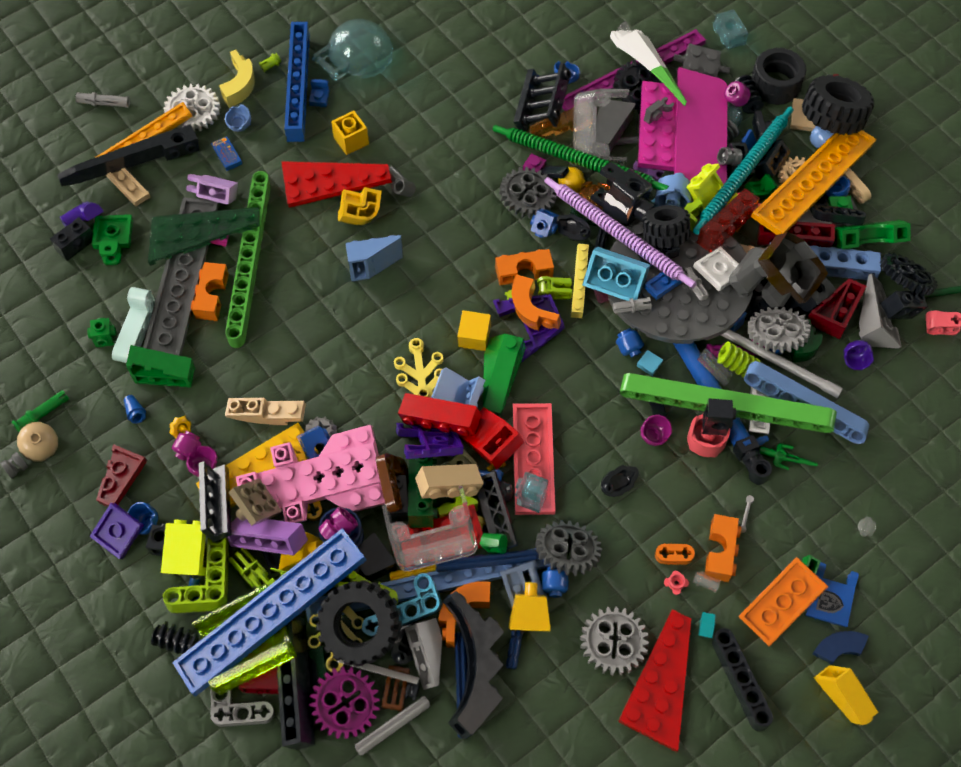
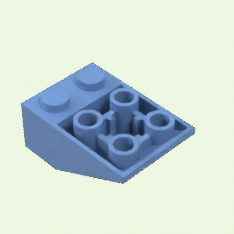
M401 235L346 243L351 281L370 279L403 258Z

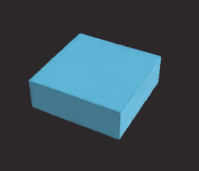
M647 350L638 361L637 367L653 376L663 363V359Z

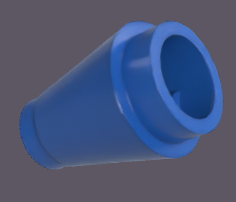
M134 395L126 396L123 401L127 419L135 424L142 422L146 418V410Z

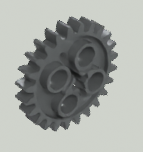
M519 167L518 172L513 169L511 174L507 173L500 184L499 195H501L500 200L504 201V207L509 206L508 211L515 210V215L521 213L522 218L525 214L528 215V218H531L532 214L536 215L537 210L542 208L550 211V208L554 206L557 196L555 190L544 182L548 174L542 176L541 170L535 172V168L529 171L528 167L525 168V171Z
M560 520L559 525L555 521H553L552 526L546 524V527L541 528L540 533H538L535 543L539 559H545L544 565L551 564L550 570L558 568L559 574L564 570L566 575H569V572H573L575 576H577L578 571L584 575L586 570L591 572L592 567L596 568L597 563L600 561L602 548H600L601 542L597 541L598 536H592V530L586 531V526L580 528L578 522L572 525L570 520L568 524H565L562 520ZM568 536H570L569 560L567 559Z

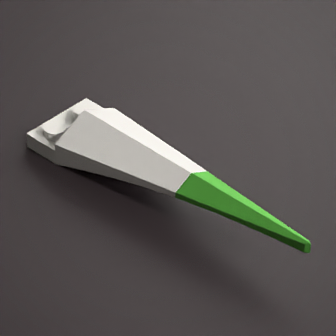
M639 30L611 32L610 38L618 48L628 53L650 70L684 106L686 105V99L649 37Z

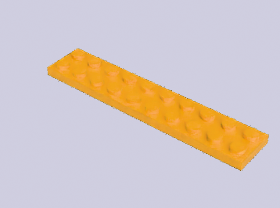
M863 130L852 135L833 134L752 213L751 217L776 235L786 233L875 144L877 139Z

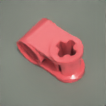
M937 310L926 313V332L928 334L953 336L960 332L961 313Z

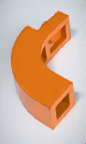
M516 275L512 285V299L515 311L521 321L539 331L541 325L548 329H559L561 324L559 314L539 309L532 304L531 299L536 289L534 279Z
M471 582L453 591L462 594L472 608H490V582ZM443 603L438 619L439 627H446L442 628V640H446V647L455 648L456 620Z

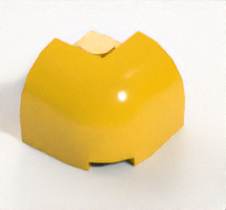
M364 187L362 192L358 193L343 189L340 209L338 211V221L352 225H365L371 222L379 211L382 191Z

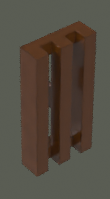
M389 665L390 670L410 675V668ZM387 676L381 708L402 712L408 682L403 681L399 705H395L400 679H395L391 704H389L387 701L392 677Z

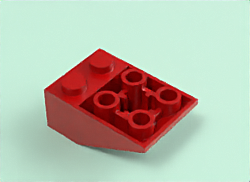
M484 407L480 410L481 418L475 435L462 436L458 434V436L497 470L524 441L520 433L510 424Z

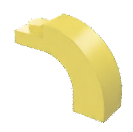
M237 50L230 52L232 63L238 71L237 75L232 80L219 85L221 95L229 108L244 101L251 94L255 84L250 59L245 60L243 55H239Z

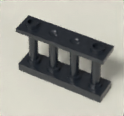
M564 62L560 63L558 73L539 76L534 68L528 69L513 121L518 129L527 132L530 122L547 119L550 120L554 127L558 126L569 79L571 78V72ZM556 80L554 86L539 88L543 82ZM552 93L551 99L535 102L537 96ZM549 106L548 112L532 115L534 109Z

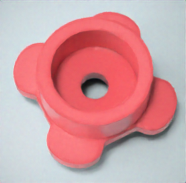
M673 571L671 576L664 580V585L671 588L673 594L679 595L684 587H688L689 581L679 571Z

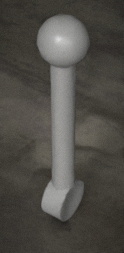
M751 495L746 497L747 505L741 525V533L746 532L745 526L750 506L754 502V497Z

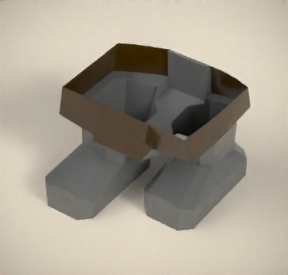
M786 232L776 235L765 249L762 247L750 249L729 276V281L739 295L751 293L764 277H767L768 282L762 289V298L771 308H779L785 305L791 295L799 304L806 303L823 282L828 272L822 261L804 240L792 233Z

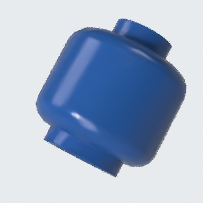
M629 328L617 335L616 344L623 356L630 355L632 358L641 353L640 349L643 348L644 342L638 331Z
M547 567V570L542 573V590L549 594L551 598L562 597V594L569 590V575H566L564 570L559 574L558 568L550 570V567Z

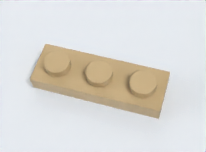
M125 168L114 173H107L106 176L135 207L150 198L149 192Z

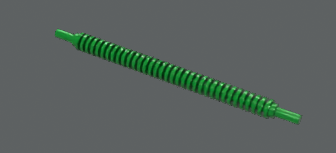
M498 125L493 126L494 132L505 135L509 141L599 173L604 166L610 163L608 160L514 127L506 129ZM614 163V164H616L617 166H619L621 169H623L624 171H627V170L631 169V168H628V167L619 165V164H617V163ZM632 169L648 181L652 188L667 190L669 187L655 181L651 175Z

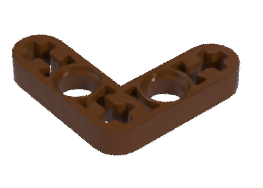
M388 453L376 457V465L386 508L392 513L402 509L396 475H408V466L401 457Z

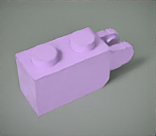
M188 175L187 180L197 182V186L187 185L186 190L196 193L197 197L227 205L236 200L237 182L208 175Z

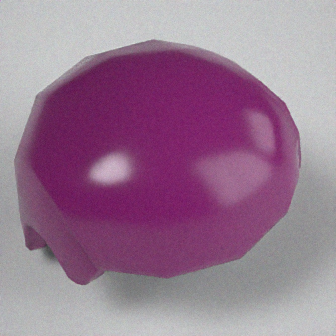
M652 415L644 421L640 434L642 439L649 445H663L672 434L671 423L664 416Z
M198 446L195 458L193 459L190 458L192 453H189L186 466L193 475L199 477V463L203 461L212 469L216 468L217 454L211 447Z

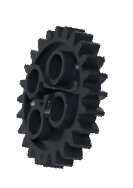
M633 60L632 63L628 61L625 66L622 65L620 70L618 69L613 79L615 82L612 87H615L613 93L618 94L616 100L621 99L622 102L635 103V109L640 114L642 82H662L640 62L637 64L636 60Z
M888 253L880 261L882 271L886 272L887 276H891V280H894L898 285H903L904 289L908 288L911 292L915 291L917 294L922 293L923 296L925 294L929 296L933 294L938 286L935 277L931 276L932 273L927 272L926 268L915 263L914 260H909L906 256L904 258L900 254Z

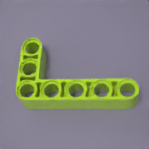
M227 537L220 539L222 540L220 543H215L210 538L207 539L205 585L171 587L165 590L163 601L169 612L218 611L227 605L229 542ZM222 558L220 561L214 562L215 559ZM215 577H221L219 580H213ZM217 595L220 596V598L212 600L213 597ZM194 597H199L198 600L191 601ZM178 598L177 601L173 603L170 602L172 599Z

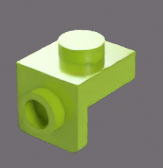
M698 198L692 203L689 202L684 207L690 214V230L692 232L697 225L698 220L696 217L701 213L703 204Z

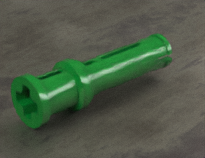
M61 390L34 410H27L25 415L16 421H11V423L20 432L25 425L39 422L41 418L70 399Z

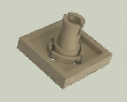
M260 479L234 487L228 492L239 507L236 511L237 517L242 521L248 520L251 526L273 518L282 512Z

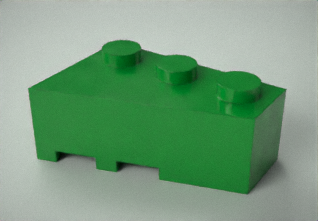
M130 345L126 367L134 383L178 387L192 386L195 371L192 358Z

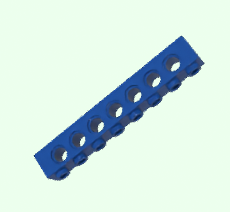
M291 22L284 128L287 142H304L310 44L308 22Z

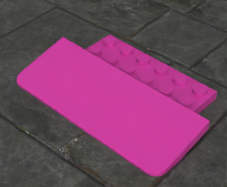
M679 67L677 86L687 101L685 106L663 83L642 82L638 167L674 171V174L682 173L685 178L691 181L694 176L702 171L701 168L706 164H719L717 160L718 151L722 147H727V100L725 98L727 84L720 78ZM664 97H667V105L674 103L673 110L663 112L657 121L654 120L650 124L644 121L646 109L656 101H661ZM720 165L716 172L724 184L727 181V165Z

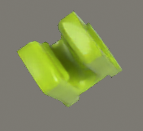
M543 276L537 279V285L539 286L538 296L546 293V295L551 294L553 300L572 298L571 278Z

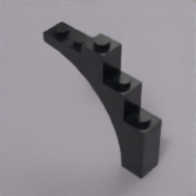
M455 591L442 602L452 613L461 630L466 646L468 668L464 695L458 709L448 724L464 739L475 733L503 699L498 689L490 685L489 681L504 665L499 660L498 655L490 650L491 646L504 631L500 628V624L490 616L483 620L480 613L467 603L466 598Z

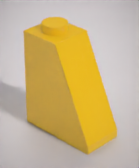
M829 665L814 677L816 682L851 723L866 725L878 713L850 668Z

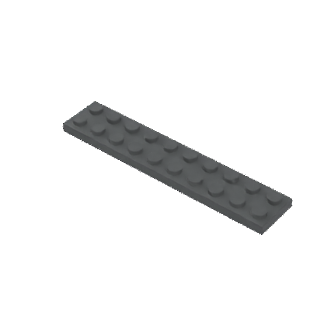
M183 197L143 348L179 356L182 355L193 312L191 311V302L196 297L195 287L199 285V271L203 269L210 245L208 239L212 224L215 225L219 202Z

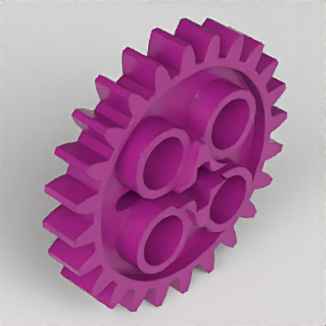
M341 667L340 673H338L334 668L332 669V676L327 672L324 674L325 681L321 678L317 680L320 687H312L317 693L309 696L315 700L314 703L309 704V707L315 708V711L310 715H317L318 718L314 724L321 722L320 731L328 728V736L335 732V737L338 739L341 733H343L344 738L348 739L349 732H351L352 736L356 737L357 729L364 733L363 725L371 727L369 719H376L372 712L379 710L377 706H374V703L380 701V699L374 698L373 695L378 690H371L374 682H366L368 675L361 678V670L353 674V667H351L346 673L345 668ZM344 682L351 683V693L343 691L342 685ZM360 691V695L349 701L347 707L343 706L333 714H328V711L340 704L342 699H347L355 692ZM326 694H331L334 697L335 702L332 706L325 703L324 697ZM356 700H361L364 703L362 712L355 709L354 703ZM338 712L346 715V722L344 724L337 722L336 715Z

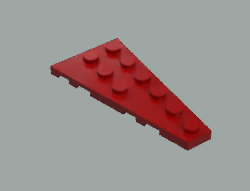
M672 609L618 722L678 752L691 618Z

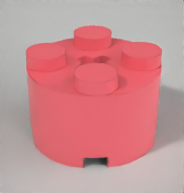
M703 414L696 416L691 422L687 435L689 449L702 457H717L726 446L730 435V428L726 436L702 434Z

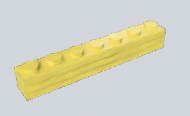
M589 244L577 245L571 309L572 318L583 317L585 286H582L587 271Z

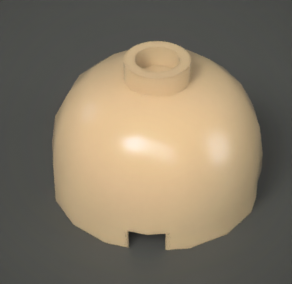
M32 422L20 430L17 436V447L26 459L33 462H42L55 454L58 448V437L51 426L42 422Z

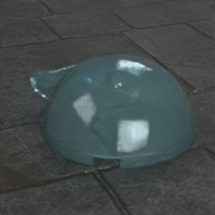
M352 19L335 29L328 45L312 56V60L315 63H319L334 81L347 73L362 75L363 79L375 76L388 67L392 61L393 46L389 35L377 23L367 19ZM329 57L331 62L338 68L334 69L324 59Z

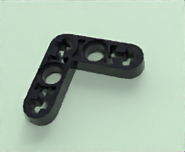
M825 195L810 208L812 216L820 221L863 225L866 218V213L858 209L829 206Z

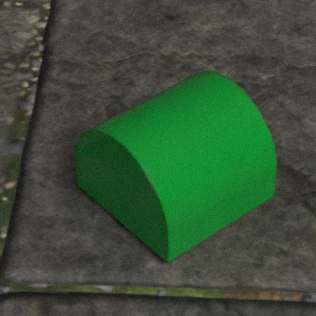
M483 533L480 545L487 552L506 553L508 542L505 534Z

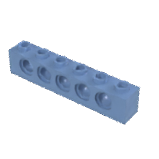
M816 245L809 246L824 264L828 272L827 276L868 280L869 274L872 273L878 278L881 272V256L879 252L837 249L835 247L827 248Z

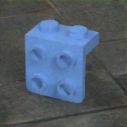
M443 368L431 398L478 407L477 402L483 393L485 380L481 377H476L469 381L454 371Z

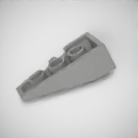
M871 273L868 275L859 320V336L861 340L868 342L871 347L900 348L902 346L898 329L893 327L891 320L887 318L880 304L887 298L882 283Z

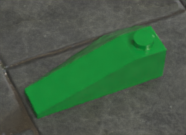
M509 334L491 337L485 350L483 408L485 407L495 414L502 415L525 353L526 346L523 338Z

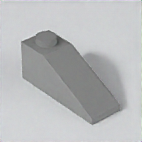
M434 618L405 628L423 690L439 685L442 636L437 620Z

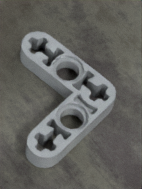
M231 669L227 671V674H223V682L228 683L227 685L220 684V678L211 684V719L215 725L227 727L265 724L273 720L275 711L268 702L232 704ZM220 689L227 690V696L223 700L216 699V693ZM265 707L270 711L264 718L261 714H255L256 718L253 719L252 708H255L256 712H262ZM241 709L249 711L248 717L244 720L237 718V713ZM230 710H233V721H231L230 716H224L222 721L216 717V715H220V711L229 715L231 714Z

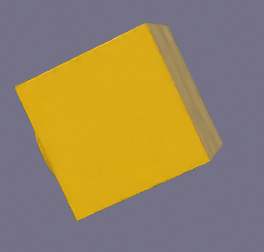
M355 111L331 121L334 139L346 155L369 145L367 127Z
M462 310L457 336L458 347L485 351L491 328V315Z

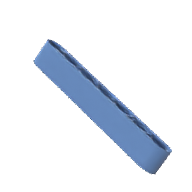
M754 361L749 364L744 377L746 384L771 398L832 408L837 411L833 432L855 444L865 442L869 430V423L865 419L761 362Z

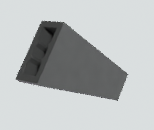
M601 99L591 140L590 154L608 156L634 119L635 103Z

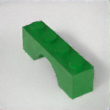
M895 220L835 227L833 246L848 249L873 242L910 241L911 223Z

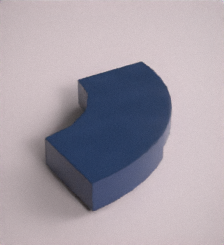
M854 631L834 633L819 643L813 655L830 664H833L836 658L843 654L860 656L869 636Z

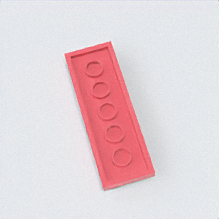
M513 404V428L520 433L524 441L514 452L515 515H555L552 404Z

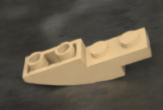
M228 398L225 416L251 423L288 425V422H303L306 403L304 401H267L265 398Z

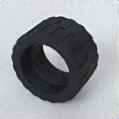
M776 47L767 49L757 57L751 77L762 101L775 105L787 104L792 102L793 98L796 99L798 97L807 69L803 58L790 49ZM779 72L786 75L790 80H776L766 73Z

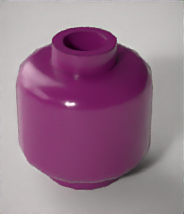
M740 81L730 83L725 89L726 100L736 107L745 105L750 99L749 88Z
M188 431L179 433L172 445V450L176 452L175 457L186 461L191 452L190 458H195L197 447L202 445L199 441L200 437Z

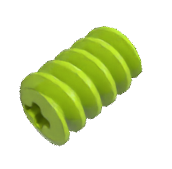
M729 341L721 347L717 363H723L724 367H729V370L735 371L737 375L741 374L742 378L745 377L751 362H760L759 359L749 355V353L741 348H737L736 345L731 344Z

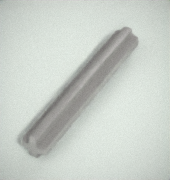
M425 696L421 697L355 744V749L360 755L365 754L428 709L430 702Z

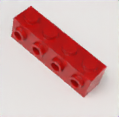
M405 393L398 411V415L403 423L407 425L417 424L426 429H431L432 427L446 433L449 431L456 432L462 436H474L481 418V413L477 406Z

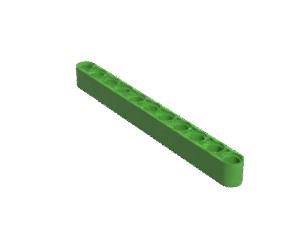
M264 171L255 172L252 177L225 333L229 345L233 348L242 347L246 340L271 190L268 174Z
M632 373L624 374L620 388V395L636 400L698 411L705 410L709 398L733 400V408H736V417L822 433H832L835 428L837 411L828 407Z

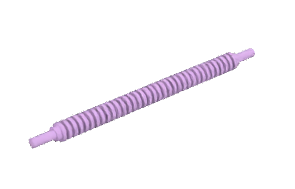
M549 177L545 179L544 182L555 190L556 195L671 279L681 280L690 288H695L697 283L684 274L681 266L567 185L558 184Z

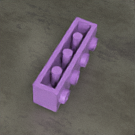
M238 517L231 523L232 535L227 537L231 547L295 555L308 541L302 523L268 519L251 526L248 520L242 521Z

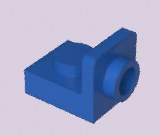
M311 79L310 106L327 107L330 92L328 81Z

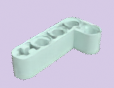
M137 287L129 289L127 300L130 309L112 351V359L114 361L126 363L130 345L141 347L155 304L151 290Z

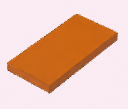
M796 557L738 617L770 647L828 586Z

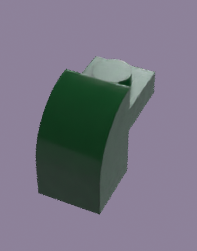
M805 319L809 320L811 325L810 338H808L807 343L804 342V347L798 346V350L791 348L792 363L812 359L822 343V334L815 335V326L811 324L810 319Z

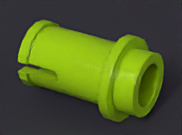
M272 53L269 58L259 62V65L263 72H266L276 65L279 66V63L282 61L277 53Z

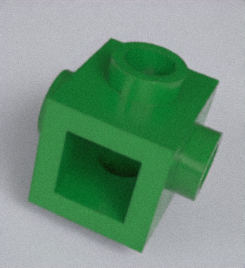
M109 318L90 320V328H87L88 338L92 339L96 348L115 345L116 326L112 325Z

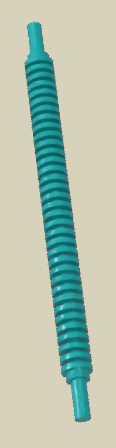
M788 107L783 115L777 116L706 206L700 215L699 223L693 229L694 234L698 235L706 225L711 224L788 125V118L794 112L792 107Z

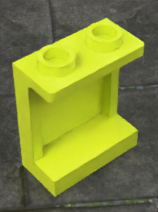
M706 164L701 168L702 171L691 179V183L686 187L694 201L698 198L703 202L701 213L723 186V182L716 172L720 168L719 164ZM737 192L714 221H720L740 199Z
M174 520V523H166L161 573L206 576V567H203L206 535L201 532L200 521H193L192 524H187L186 520Z

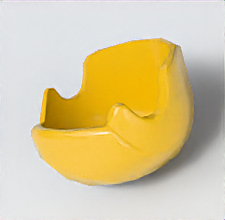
M569 167L568 174L563 179L558 178V184H565L579 193L586 185L584 174L576 167Z

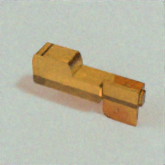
M585 102L561 113L557 127H554L549 119H544L531 125L529 133L542 138L553 133L557 136L570 129L575 133L593 125L595 121L594 114L589 103Z

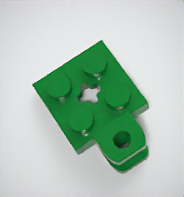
M132 215L95 217L92 247L93 249H99L105 265H118L122 258L121 248H130L133 224ZM111 256H115V259L109 260Z

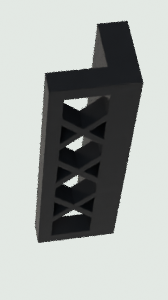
M203 461L199 463L200 529L202 533L215 542L232 535L230 494L228 493L230 491L229 468L224 464L212 469Z
M492 471L481 476L484 484L477 495L488 532L495 534H504L506 532L510 535L512 542L507 543L506 552H509V549L519 544L497 472ZM489 479H493L494 482L491 490L487 482ZM493 495L499 498L497 508L493 501ZM499 514L505 518L502 527L498 517Z

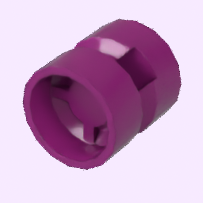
M338 507L330 515L331 519H326L318 529L322 536L328 540L342 528L347 534H350L358 526V523L347 510Z

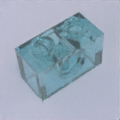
M735 10L716 14L713 29L718 33L722 44L726 46L727 50L745 45L748 31Z
M525 472L523 478L519 477L515 487L517 489L515 493L517 505L540 513L547 496L549 480Z

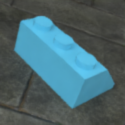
M597 247L592 252L582 286L629 301L630 298L636 300L645 284L650 264Z

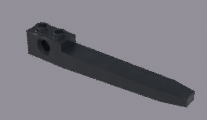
M191 124L79 163L57 174L62 187L89 181L107 175V173H114L122 168L126 169L164 156L168 161L199 151L198 138Z

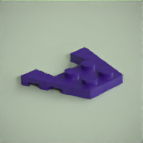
M551 294L532 296L531 302L535 307L559 314ZM512 298L500 301V299L493 300L499 317L515 312ZM561 316L559 329H548L541 325L539 331L524 324L530 340L524 342L526 350L521 363L565 329Z
M396 423L398 436L418 437L421 445L404 446L406 459L463 454L464 447L456 432L449 431L446 433L434 428L430 432L422 430L421 426L413 425L412 429L404 427V423Z

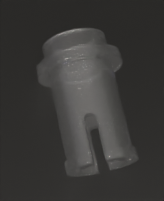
M697 571L692 583H695L696 587L702 586L716 593L720 580L705 575L703 571L701 573Z

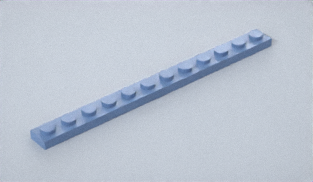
M538 553L536 570L550 567L551 564L544 565L545 559H539ZM524 563L446 572L433 571L425 574H428L433 579L438 593L457 589L471 582H489L502 579L500 571ZM417 575L381 583L397 592L398 602L418 597L414 587V579ZM426 578L419 582L420 589H426L429 586V580ZM328 595L320 597L306 608L308 623L310 617L321 610V603ZM361 602L349 605L354 612L371 609L368 605ZM312 618V622L319 621V618Z

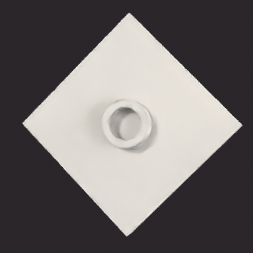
M720 246L696 261L693 267L718 291H721L730 285L729 276L739 263Z

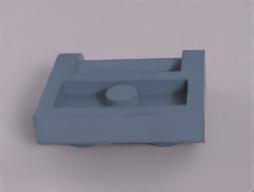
M536 560L500 571L511 607H513L515 594H525V579L522 572L528 570L531 581L538 583L537 595H545L547 597V594L542 590L536 570Z

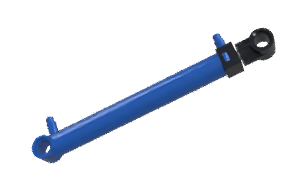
M694 341L690 344L673 343L697 385L722 389ZM736 417L733 420V426L730 429L729 439L734 446L733 452L739 461H743L749 471L751 482L762 485L767 482L772 472V466L762 457L758 449L760 445L769 441V437L765 435L755 439L754 435L750 436L741 419ZM756 470H761L764 474H760Z

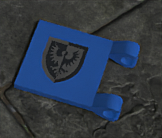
M820 562L816 575L828 588L807 608L805 616L848 627L859 574L851 571L847 577L846 585L824 579L826 564Z

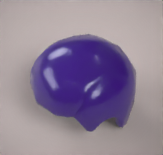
M855 340L848 343L844 349L845 363L847 367L853 370L868 368L874 361L872 347L866 341Z

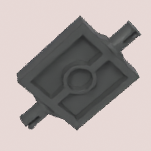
M688 44L685 56L674 54L673 61L681 62L685 69L716 78L718 72L729 74L730 67L722 66L720 63L721 51Z

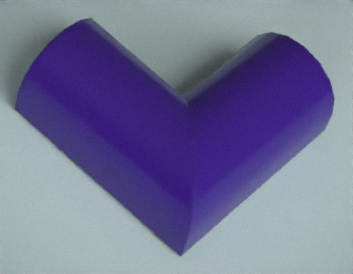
M85 201L59 218L66 227L78 217L83 221H90L103 213V210L98 204Z

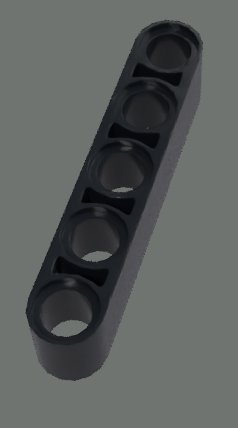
M721 628L716 632L712 640L713 648L751 727L756 731H764L773 721L772 712L734 634L727 628ZM718 637L726 638L728 644H722ZM728 656L735 657L737 663H731L728 660ZM737 676H744L747 683L739 682ZM747 695L754 696L756 703H750L747 700ZM756 715H762L766 723L758 722Z

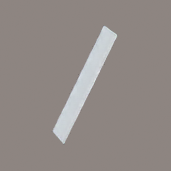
M344 660L336 661L344 664ZM354 663L350 665L417 684L420 679L368 663L362 666H356Z

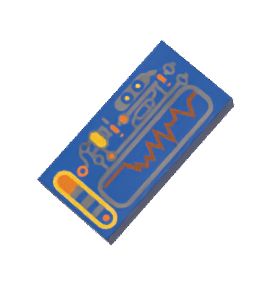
M227 136L211 143L226 171L242 165L240 157Z

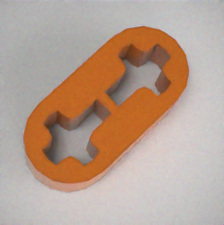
M661 544L655 552L657 562L665 565H687L692 562L695 555L694 549L687 544ZM662 550H666V554H669L667 558H663ZM682 551H686V554L690 555H688L687 558H684L683 555L679 554H682Z

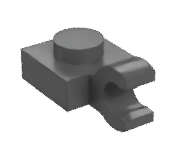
M664 97L661 101H656L646 109L644 121L648 124L654 120L657 121L663 112L673 110L674 103L667 105V97Z

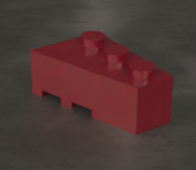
M849 278L830 297L822 301L816 309H813L807 319L811 320V324L816 329L840 339L867 286Z

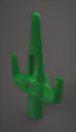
M779 443L776 450L762 446L759 450L762 455L774 458V466L789 470V467L780 464L782 461L818 466L816 462L786 453L784 448L793 449L794 447L791 445Z

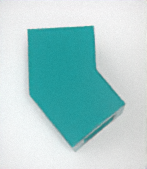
M702 612L698 635L713 638L715 614Z

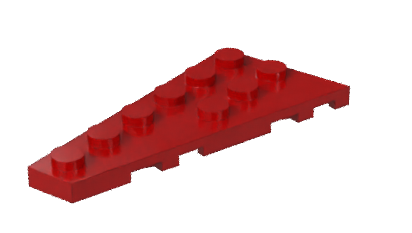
M281 161L289 208L340 196L343 189L356 192L363 190L364 187L372 188L392 183L388 164Z

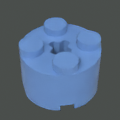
M675 173L658 180V182L669 187L667 190H656V207L675 205L684 208L692 201L691 194L686 188L691 181L685 178L684 174Z

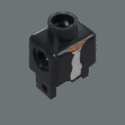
M613 162L608 163L600 170V174L613 182L609 191L601 187L591 195L590 199L603 207V212L625 227L636 219L643 222V215L646 211L656 207V204L648 200L652 191V185L632 169L624 171Z

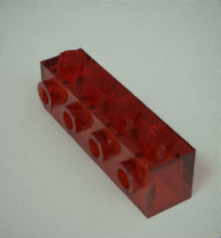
M744 189L700 229L697 244L710 253L717 247H720L729 236H732L751 217L752 213L759 207L760 198Z

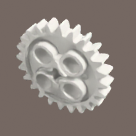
M190 84L189 88L183 85L182 90L177 88V93L171 92L172 97L167 96L168 101L164 102L165 107L163 109L165 113L184 102L193 117L177 127L180 128L191 124L194 132L197 128L201 131L203 126L207 129L208 123L213 125V120L218 119L217 115L220 114L219 109H221L216 93L212 92L211 88L206 90L205 85L200 88L199 84L196 87Z

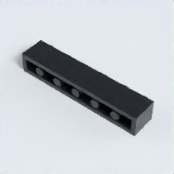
M296 616L274 635L282 747L300 750L315 746L313 716L310 715L313 709L309 707L312 699L309 697L311 695L306 623L305 619Z

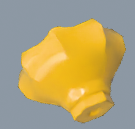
M185 416L175 417L173 422L169 424L170 434L175 439L179 433L191 432V421L187 420Z

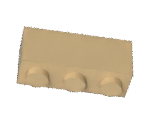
M476 464L422 466L415 478L421 497L431 499L439 497L454 498L457 496L472 497L477 495L484 484Z

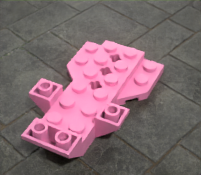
M372 425L332 435L319 457L300 462L290 442L270 447L274 467L276 468L236 477L237 486L260 479L283 511L286 522L299 523L306 521L308 504L325 499L353 512L385 504L376 465V457L379 454ZM358 464H361L363 466L360 469L361 472H358L356 470ZM339 469L344 471L343 473H341L340 478L336 475ZM320 474L325 476L324 478H322L321 483L317 480Z

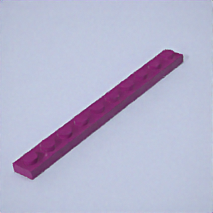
M695 29L656 49L666 65L673 61L674 54L685 55L688 44L703 46L706 39ZM618 69L565 95L562 106L564 111L570 114L615 90V87H612L615 82L613 79Z

